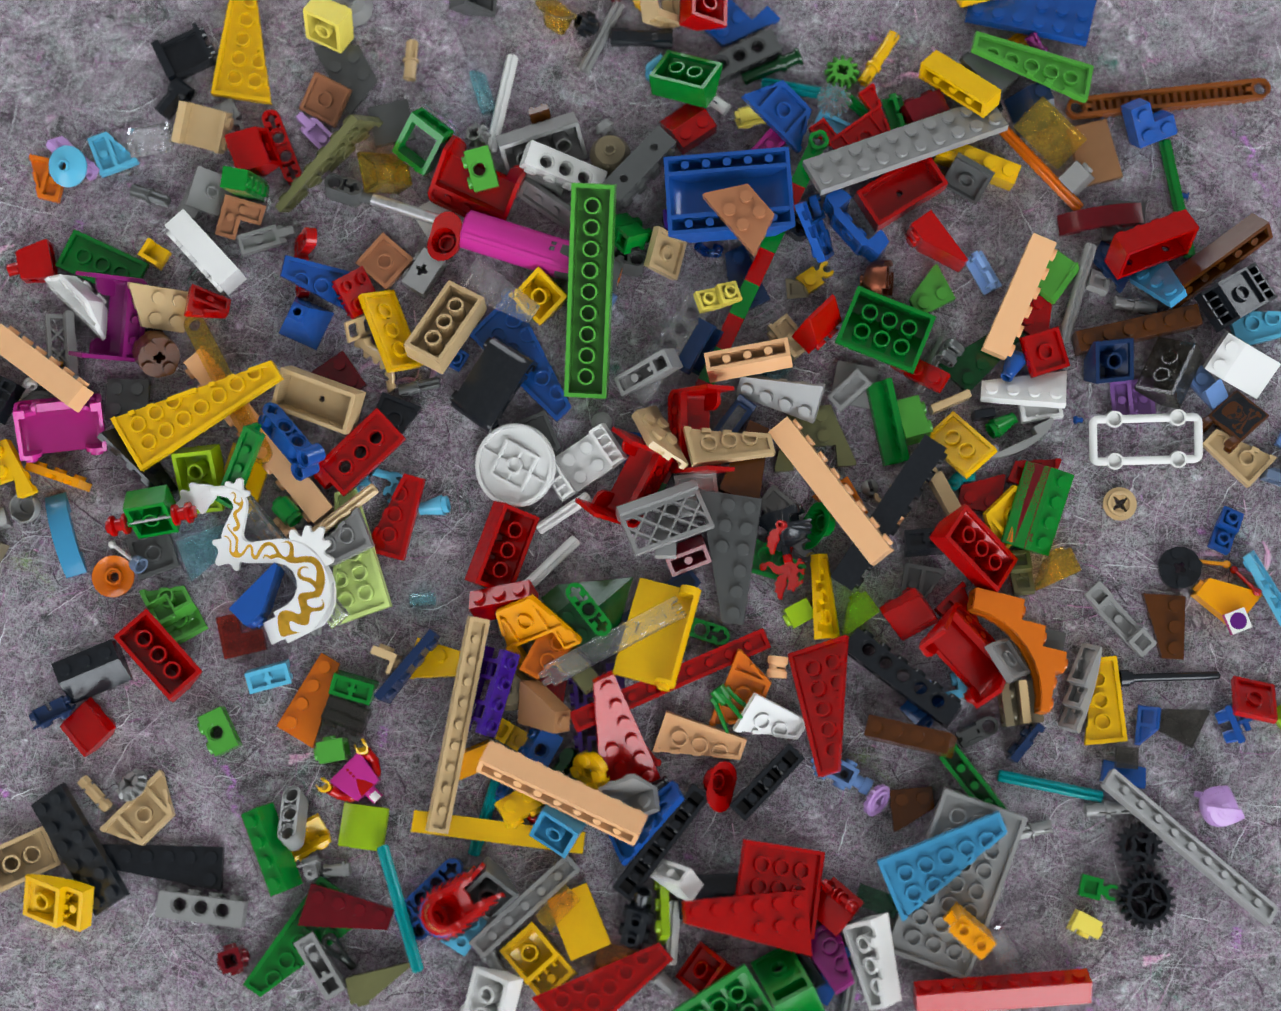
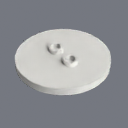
M509 423L495 428L483 439L477 451L475 471L480 487L491 500L507 503L516 508L525 507L539 501L550 489L556 472V458L550 442L539 430L526 424Z

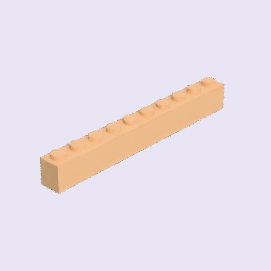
M204 347L183 362L187 367L185 372L192 380L196 378L200 383L197 387L227 377V374ZM247 403L224 418V420L230 427H236L239 431L236 435L240 437L243 426L255 422L258 423L260 415L250 403ZM261 428L260 432L265 434V438L256 459L259 457L265 463L262 465L264 470L269 475L274 474L278 479L275 481L277 486L282 491L286 489L291 495L289 498L304 511L301 513L303 518L308 523L318 524L334 512V506L310 477L302 481L294 478L291 472L292 464Z

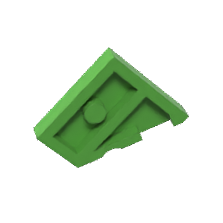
M935 264L908 301L911 307L930 313L954 301L956 298L938 264Z

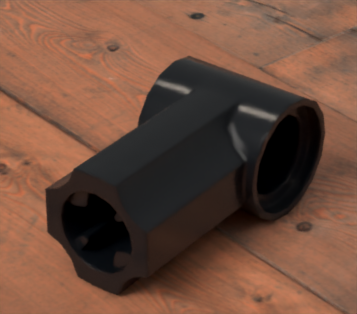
M176 77L170 82L167 87V93L154 109L170 121L177 112L179 101L190 102L195 94V89Z

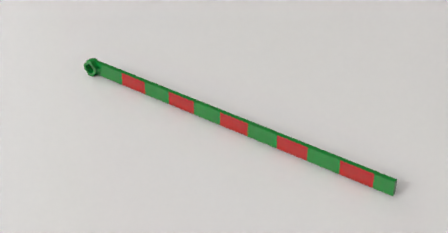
M819 129L809 135L808 145L792 177L794 205L800 202L810 181L802 166L803 160L822 154L828 147L829 138L823 130ZM820 136L824 144L817 146L813 139H817ZM785 232L776 236L765 237L739 290L742 301L732 305L721 329L724 333L714 351L732 347ZM706 364L695 386L715 384V382L710 383ZM668 470L657 492L665 490L672 475L670 470Z

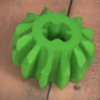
M841 55L840 60L837 57H833L832 62L827 63L826 67L828 69L824 71V75L828 76L826 78L827 83L833 82L832 89L839 86V90L842 91L845 86L849 90L851 89V84L857 83L856 77L859 76L860 72L856 70L858 67L857 63L851 64L852 57L845 60V56Z

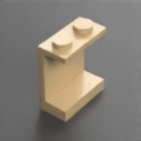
M179 101L171 142L188 144L214 151L217 154H224L228 149L224 135L228 134L229 130L233 128V113L187 101Z

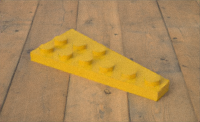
M229 0L210 93L216 97L272 105L258 1Z

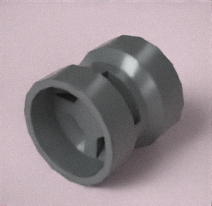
M948 338L944 343V348L939 350L936 358L943 365L952 368L957 363V357L964 353L965 348L958 341Z

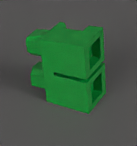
M628 213L616 214L614 245L624 255L631 253V249L634 247L644 250L645 243H650L652 235L650 228L644 229L642 227L643 223L639 217L632 218Z

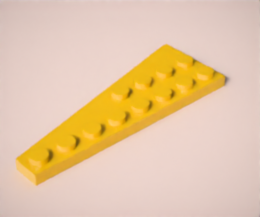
M270 360L250 367L246 371L228 375L226 378L218 381L208 382L207 385L167 397L168 399L147 404V406L137 410H130L128 413L117 417L114 416L110 420L138 468L144 472L284 380L275 363Z

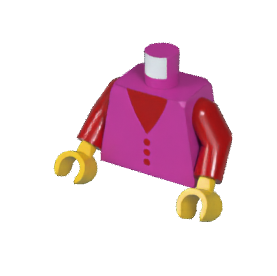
M361 739L364 744L361 748L354 744L357 754L330 780L332 784L325 777L320 778L325 782L323 787L315 785L320 792H326L337 800L351 803L361 801L366 796L375 804L383 796L375 787L381 781L379 758L368 748L365 739Z

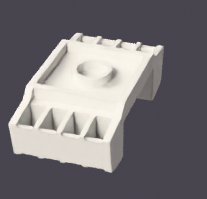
M600 423L588 431L589 434L555 457L556 472L551 486L561 502L579 493L628 459L606 423Z

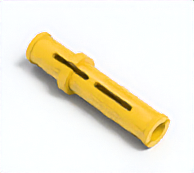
M889 30L871 60L866 62V68L857 79V82L863 87L869 86L874 76L881 71L883 62L900 39V35H897V32Z

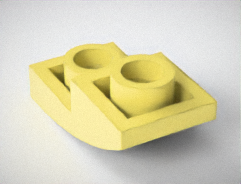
M736 281L720 283L715 288L695 291L693 294L699 313L717 310L742 301Z

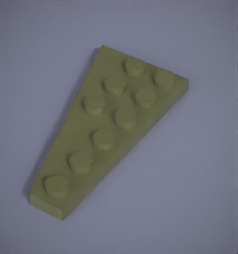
M356 114L347 116L343 121V126L330 136V141L326 146L318 150L317 157L304 167V172L301 176L292 181V187L279 197V202L275 207L280 212H291L308 195L309 192L307 190L309 188L318 186L323 181L321 177L328 170L332 173L355 151L356 147L354 145L363 140L365 141L370 137L368 132L375 125L379 128L383 122L378 117Z

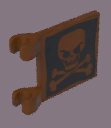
M1236 390L1208 416L1202 418L1203 433L1213 423L1231 437L1224 442L1223 448L1226 453L1230 454L1241 441L1269 417V414Z

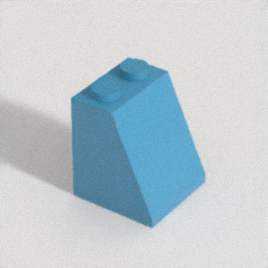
M545 805L529 836L565 859L587 824Z

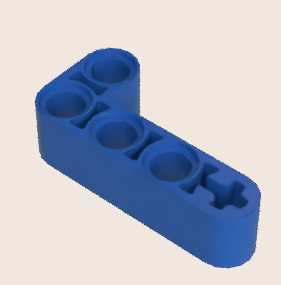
M455 857L447 859L405 899L406 907L411 912L410 921L416 940H423L429 935L427 932L424 935H418L415 931L416 924H420L417 916V907L419 906L416 900L417 893L428 891L430 886H432V879L434 877H439L442 882L448 880L447 877L453 878L456 874H461L463 863L460 859ZM456 863L458 865L456 867L457 872L452 871L445 876L443 873L450 868L448 864Z

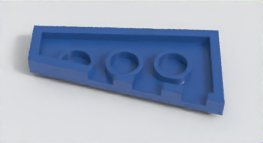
M288 255L284 256L280 277L345 310L343 307L345 304L341 305L344 302L343 299H338L340 294L337 295L334 288H332V281L348 274L350 271Z

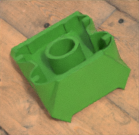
M1057 251L1053 262L1049 260L1046 267L1049 269L1045 280H1041L1038 285L1041 288L1039 295L1051 304H1055L1079 271L1078 262L1072 261L1059 251Z

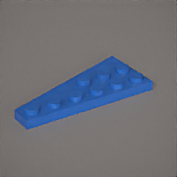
M989 0L968 6L965 22L1025 35L1036 32L1040 38L1086 47L1097 0Z
M512 291L474 328L469 336L484 350L483 345L489 337L493 338L496 335L539 363L534 372L531 371L529 374H525L528 378L524 380L520 387L558 422L572 407L567 397H564V391L521 306L511 297L514 293Z

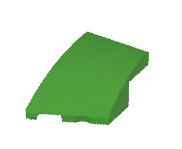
M185 586L164 587L151 591L142 589L139 591L150 613L179 645L209 629Z

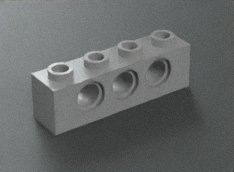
M166 886V889L159 890L155 917L240 929L246 925L249 901L243 900L244 896L230 895V898L222 897V893L209 892V895L201 894V890L188 889L187 892L179 891L180 887ZM179 898H183L186 902L184 909H180L177 906ZM200 901H204L207 904L205 912H201L198 908ZM222 903L228 906L229 911L227 915L220 913L219 908Z

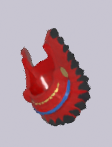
M483 861L477 866H471L464 870L461 874H456L445 882H439L437 886H430L429 890L425 891L418 900L417 916L420 925L435 940L448 942L457 939L458 936H463L466 930H470L472 924L476 923L485 916L486 912L498 905L499 900L506 897L504 892L482 899L475 904L471 900L469 893L464 887L470 884L486 865Z

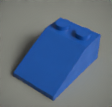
M273 563L228 608L246 627L252 629L258 627L260 629L264 626L263 623L268 621L267 617L271 614L285 569Z

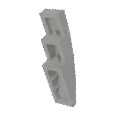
M1082 643L1067 678L1070 685L1062 702L1066 707L1058 724L1063 730L1080 734L1099 673L1103 650L1100 646Z

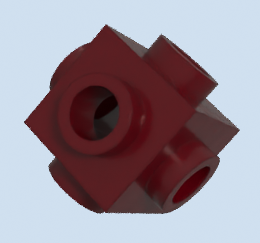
M236 942L223 946L224 951L217 953L216 958L219 970L222 971L223 975L231 973V976L243 973V968L248 966V961H250L248 949L244 948L243 944L236 946ZM234 954L236 956L237 962H234L232 959V956Z

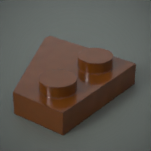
M932 786L890 790L889 801L893 832H898L935 808Z

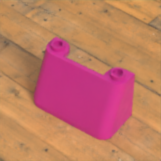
M94 393L79 413L64 404L57 397L23 400L14 403L12 413L20 461L25 460L27 463L39 461L38 458L46 453L86 449L87 452H91V455H101L104 451H108L107 443L105 441L101 442L97 438L100 432L105 431L101 394Z

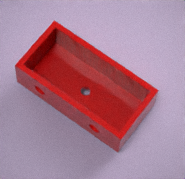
M932 157L885 173L857 190L853 199L876 233L945 191L948 181ZM901 192L902 196H897L896 193Z
M1184 209L1179 212L1174 211L1162 218H1155L1149 223L1136 225L1127 231H1120L1113 236L1104 262L1118 280L1188 254L1199 226L1189 212ZM1162 247L1168 248L1169 251H1164Z

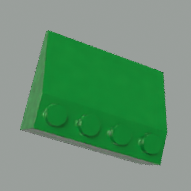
M858 286L835 343L914 374L936 316Z
M744 963L672 1011L775 1010Z

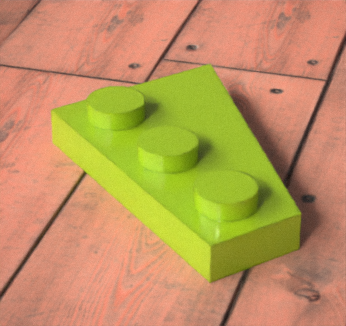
M653 880L654 890H657V898L654 899L656 943L659 942L661 945H665L670 937L669 890Z

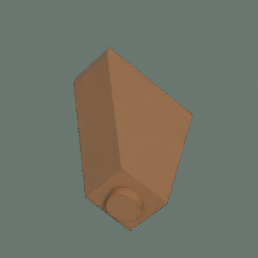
M528 679L520 681L518 723L553 734L569 731L571 709L540 680Z

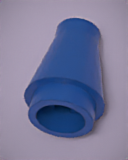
M1014 350L1011 357L1007 356L1000 375L1002 380L1011 382L1015 375L1024 367L1026 362L1023 353Z

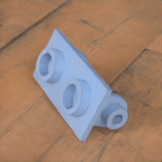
M982 250L973 252L968 257L966 266L982 294L986 295L1001 287L1002 284Z

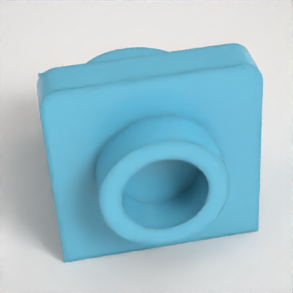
M952 671L950 681L951 685L956 687V690L945 693L948 695L952 693L958 698H963V693L966 692L967 686Z

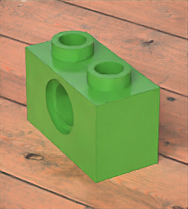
M485 145L464 151L465 156L461 158L464 169L469 170L470 177H467L470 190L474 189V192L478 193L500 187L490 147ZM483 164L485 166V173L480 176L476 175L474 171L475 166Z
M220 706L197 717L199 721L197 724L198 729L202 735L205 734L208 740L206 746L210 754L222 756L243 745L226 707ZM218 726L223 730L220 738L214 736V729Z

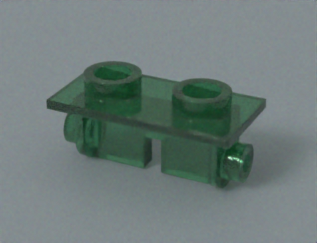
M860 883L856 896L864 902L862 907L880 914L888 912V916L895 919L898 910L891 894Z

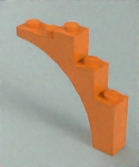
M978 587L969 591L967 610L995 624L1019 648L1031 671L1035 696L1034 713L1039 715L1050 713L1054 705L1052 694L1057 684L1055 676L1064 673L1067 669V652L1043 646L1047 639L1046 625L1022 620L1026 613L1025 599Z

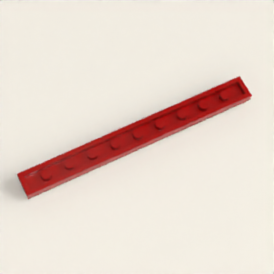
M758 629L681 663L675 688L670 689L669 692L732 665L738 648L748 657L771 648L764 629ZM640 681L621 689L629 709L669 693L657 689L656 685ZM594 702L570 712V720L576 733L596 725Z

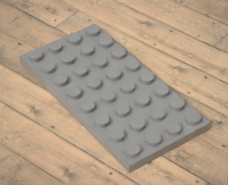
M944 787L925 840L996 811L1000 812L1008 833L979 855L972 864L966 866L959 875L938 893L932 895L919 909L912 912L905 921L902 922L898 913L891 931L895 955L959 978L970 977L977 956L949 932L948 928L950 925L942 917L958 902L988 928L1028 820L1026 816Z

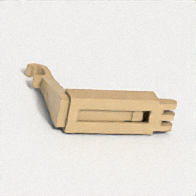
M934 467L933 471L936 473L928 484L943 512L948 516L961 507L943 472H939ZM874 493V499L879 504L882 499L879 498V494Z

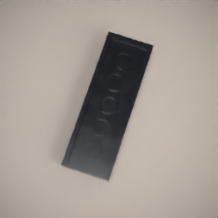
M66 783L59 784L31 805L73 879L94 886L92 911L95 916L103 913L130 894Z

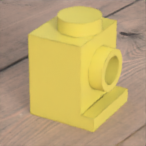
M1075 909L1066 929L1073 932L1077 929L1076 934L1085 939L1091 936L1098 940L1103 932V922Z

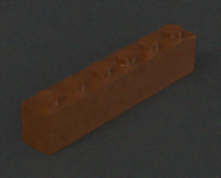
M1251 213L1176 268L1173 272L1186 289L1187 296L1172 308L1180 307L1272 239L1270 223Z
M1193 304L1075 331L1071 336V342L1076 357L1087 354L1093 341L1134 338V343L1194 330L1201 326L1203 321L1198 304Z

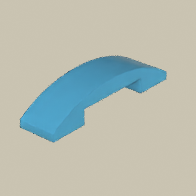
M63 492L45 498L51 536L66 578L87 573L83 552L79 549L70 513L72 511L67 493Z

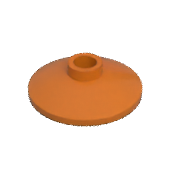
M116 555L107 556L98 561L92 572V583L95 589L101 595L110 598L126 594L131 589L135 579V573L130 569L129 561ZM117 573L119 578L113 581L112 576Z

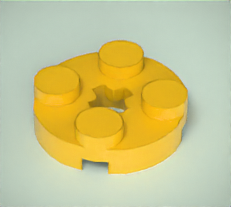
M584 750L574 757L570 773L572 777L581 781L584 785L599 790V787L606 785L610 781V777L607 778L606 775L608 767L599 754L596 752L589 753L587 752L588 750Z

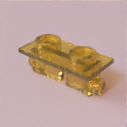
M564 885L535 917L543 926L551 931L580 899Z

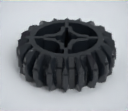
M1140 870L1139 876L1134 872L1131 873L1133 880L1126 877L1124 880L1127 886L1119 885L1124 890L1123 893L1117 892V896L1122 897V900L1116 902L1117 905L1123 906L1119 913H1127L1124 916V920H1131V926L1135 927L1138 925L1139 929L1142 930L1146 926L1148 930H1153L1154 925L1160 928V920L1168 923V919L1165 916H1173V912L1169 911L1170 907L1176 908V904L1171 903V900H1175L1176 896L1169 894L1174 888L1171 886L1166 887L1169 881L1167 879L1161 881V874H1156L1154 877L1153 871H1148L1146 875L1143 870ZM1145 883L1140 893L1132 894L1138 885ZM1153 884L1159 889L1162 900L1155 897ZM1137 898H1150V900L1155 901V903H1145ZM1131 900L1138 904L1140 917L1132 909ZM1160 906L1159 911L1155 915L1148 917L1153 907Z

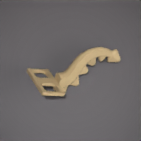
M365 314L344 322L347 343L355 341L354 346L363 350L365 359L371 356L374 364H378L380 361V368L385 369L377 346L372 343L371 336H367L372 334L371 330L365 331ZM355 323L357 334L350 337L348 327ZM386 371L384 374L389 378L386 381L387 391L390 393L396 388L395 372L387 373Z

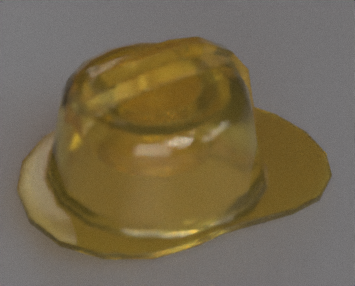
M535 1V5L543 12L544 25L559 35H564L566 30L569 29L572 20L577 18L575 13L571 12L559 1Z

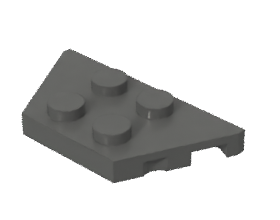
M348 45L341 54L325 46L314 47L329 78L353 90L346 109L350 115L355 114L357 107L361 102L365 101L369 91L373 90L378 83L359 45Z

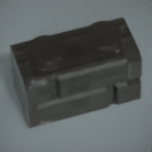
M330 694L321 719L326 720L325 725L335 729L337 726L345 728V733L356 737L357 733H364L372 710Z

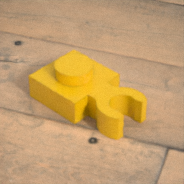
M824 261L820 264L817 271L812 266L795 279L800 281L806 287L808 294L823 286L824 281L822 278H830L834 274V270L828 273L824 272L823 268L828 265V262Z

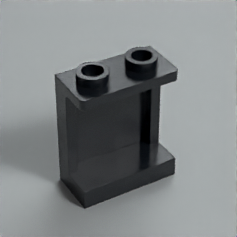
M196 22L192 23L193 29L170 40L160 43L157 39L151 42L170 82L176 77L184 80L216 65L214 59L217 56L211 44L207 45L205 39L208 36L204 28H199Z

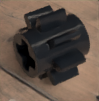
M587 11V13L582 12L576 16L574 27L578 30V35L586 38V36L591 37V35L597 33L599 21L595 18L596 14Z

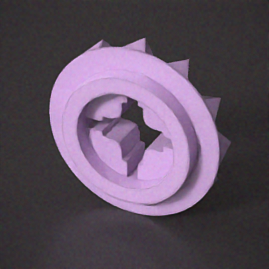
M881 784L876 785L874 790H870V794L866 796L867 799L863 803V811L867 815L875 816L886 807L890 797L889 787Z

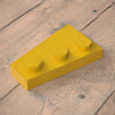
M417 638L415 646L421 640V638ZM438 644L434 650L427 654L424 662L409 679L455 677L460 651Z

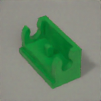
M337 670L333 674L328 694L369 706L375 698L374 692L379 685V681Z

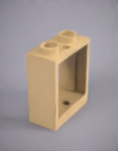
M640 0L643 23L665 30H672L680 26V0H661L662 9L659 8L658 0Z

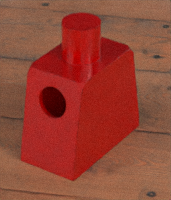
M48 239L40 240L15 252L17 262L6 265L10 277L20 274L21 280L28 284L46 283L44 280L46 277L59 275L58 267L55 266L57 262L53 244Z

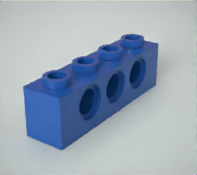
M531 727L524 746H521L518 752L548 767L564 738L556 733L553 734ZM538 744H541L540 751L535 753V747ZM500 784L494 799L499 801L514 791L512 788Z

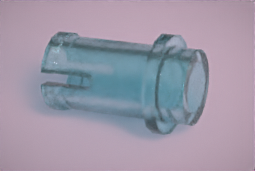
M431 590L428 593H410V607L427 605L432 607V605H436V593L431 592Z

